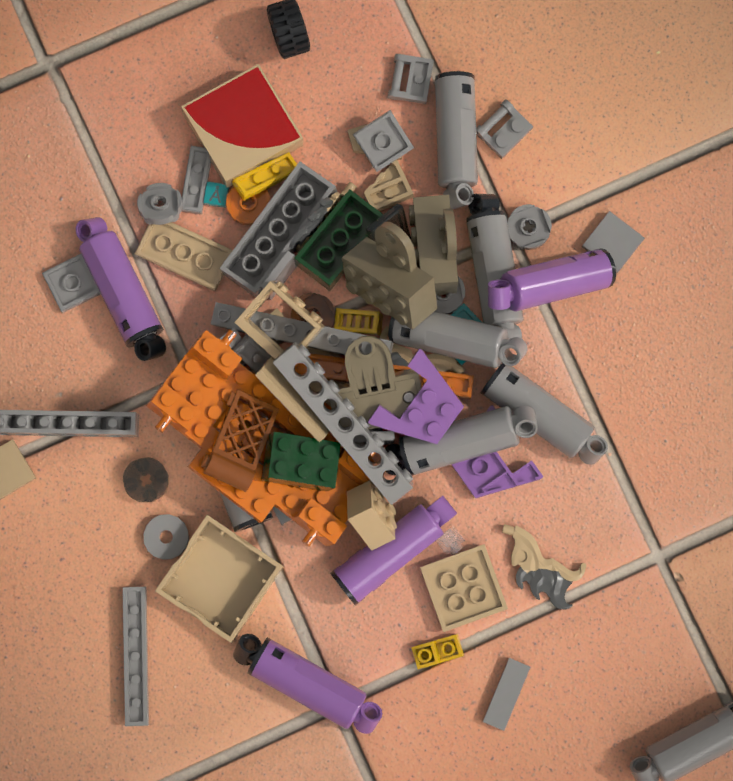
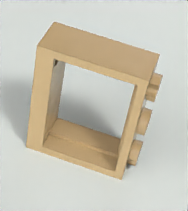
M270 281L234 322L274 359L283 353L284 350L250 320L273 292L314 327L300 342L299 346L303 344L307 347L325 327L321 323L323 319L314 311L312 313L304 308L306 304L299 297L295 296L293 298L288 294L287 291L289 289L281 281L277 283Z

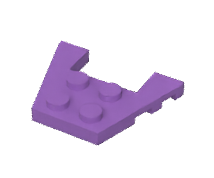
M419 348L409 362L408 367L427 379L400 418L379 405L368 420V423L438 444L464 405L428 359L424 351Z
M491 405L486 412L495 410L494 406ZM497 452L451 464L475 499L543 478V475L532 460L516 472L511 473Z

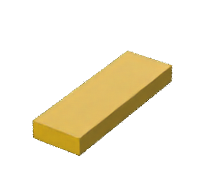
M290 152L234 178L232 184L244 201L286 180L297 163Z

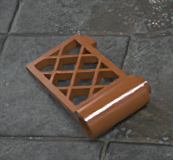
M237 390L236 393H230L226 403L229 410L210 455L206 454L204 456L201 467L204 474L246 492L253 481L255 469L279 408ZM239 398L246 400L251 410L240 413L237 405ZM265 409L271 412L269 420L261 423L257 411ZM252 413L257 425L247 428L242 416ZM238 418L243 430L232 434L229 423L231 420ZM259 428L262 435L261 441L253 443L248 431ZM244 433L249 445L239 449L234 436ZM230 439L234 451L227 453L220 450L221 442ZM250 448L254 456L252 463L244 461L240 452Z

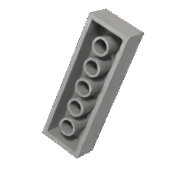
M299 161L221 265L220 270L223 275L254 297H257L262 291V282L284 253L289 251L293 254L296 251L298 242L294 245L293 249L289 247L296 233L309 222L307 218L321 207L320 203L326 197L331 198V195L337 192L336 186Z

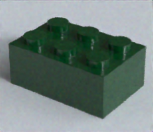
M272 432L266 441L261 481L322 491L335 489L341 444L327 440L319 442L315 438Z

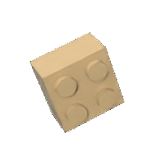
M369 480L347 491L348 520L368 547L374 550L395 540V529L397 528L394 520L395 508L393 504L391 505L385 500L383 494L373 482Z

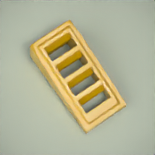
M336 308L334 328L358 334L380 336L383 314L378 311ZM344 314H347L346 327L343 326ZM353 315H356L355 327H352ZM362 316H365L364 328H361ZM371 317L374 318L373 329H370Z

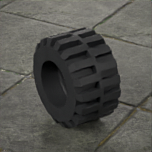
M283 0L267 5L269 23L280 56L283 59L309 52L310 41L297 1Z

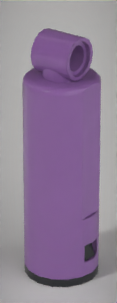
M600 248L503 273L501 279L492 280L488 283V307L495 310L509 308L517 312L613 286L616 280L614 260L606 249Z
M444 496L440 497L426 509L423 505L419 504L396 522L395 540L374 550H371L367 545L362 550H358L344 564L339 565L330 574L356 606L365 596L375 591L386 582V579L441 537L444 533L440 527L453 518L457 512Z

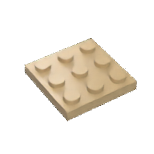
M485 544L420 567L443 632L508 609Z

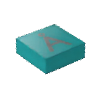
M207 181L204 205L226 208V197L229 187L226 188L225 184Z

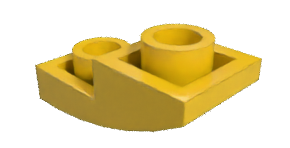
M458 634L411 647L417 669L464 656Z

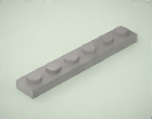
M123 587L125 726H148L147 587Z

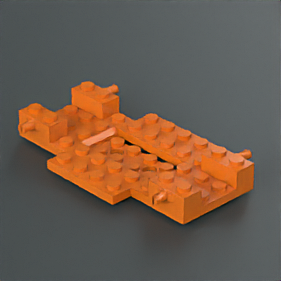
M205 330L146 405L161 417L155 428L163 433L170 424L201 448L187 467L259 523L263 522L275 506L308 532L302 540V543H306V546L310 547L315 538L326 547L334 545L347 527L345 525L348 520L347 491L370 480L342 445H340L336 487L330 491L261 481L263 465L260 463H264L266 444L255 469L253 481L246 492L203 473V468L201 467L202 460L206 454H211L229 410L226 403L230 393H236L237 390L279 408L274 422L288 433L314 438L264 386L256 375L240 363L243 358L236 354L229 346L237 336L235 333L232 334V330H228L222 340ZM238 400L237 405L240 413L251 410L248 404ZM324 402L325 407L327 409L332 410L331 407ZM260 409L264 414H266L270 418L271 412L265 409ZM252 413L242 416L243 420L249 422L251 427L257 425ZM258 415L261 420V423L268 421L267 419L262 418L260 415ZM238 418L231 420L229 423L232 434L240 431ZM272 426V429H271V431H270V434H271L272 432H280V431H279L278 429H276L274 426ZM259 428L250 430L249 434L253 443L261 441L262 435ZM244 433L234 436L237 445L241 448L249 445ZM329 433L323 439L327 441L338 442V440L335 439ZM229 439L221 442L220 450L227 453L234 451ZM251 449L241 451L243 460L252 463L253 458L251 456H253ZM376 452L369 454L368 458L371 462H374L372 458Z

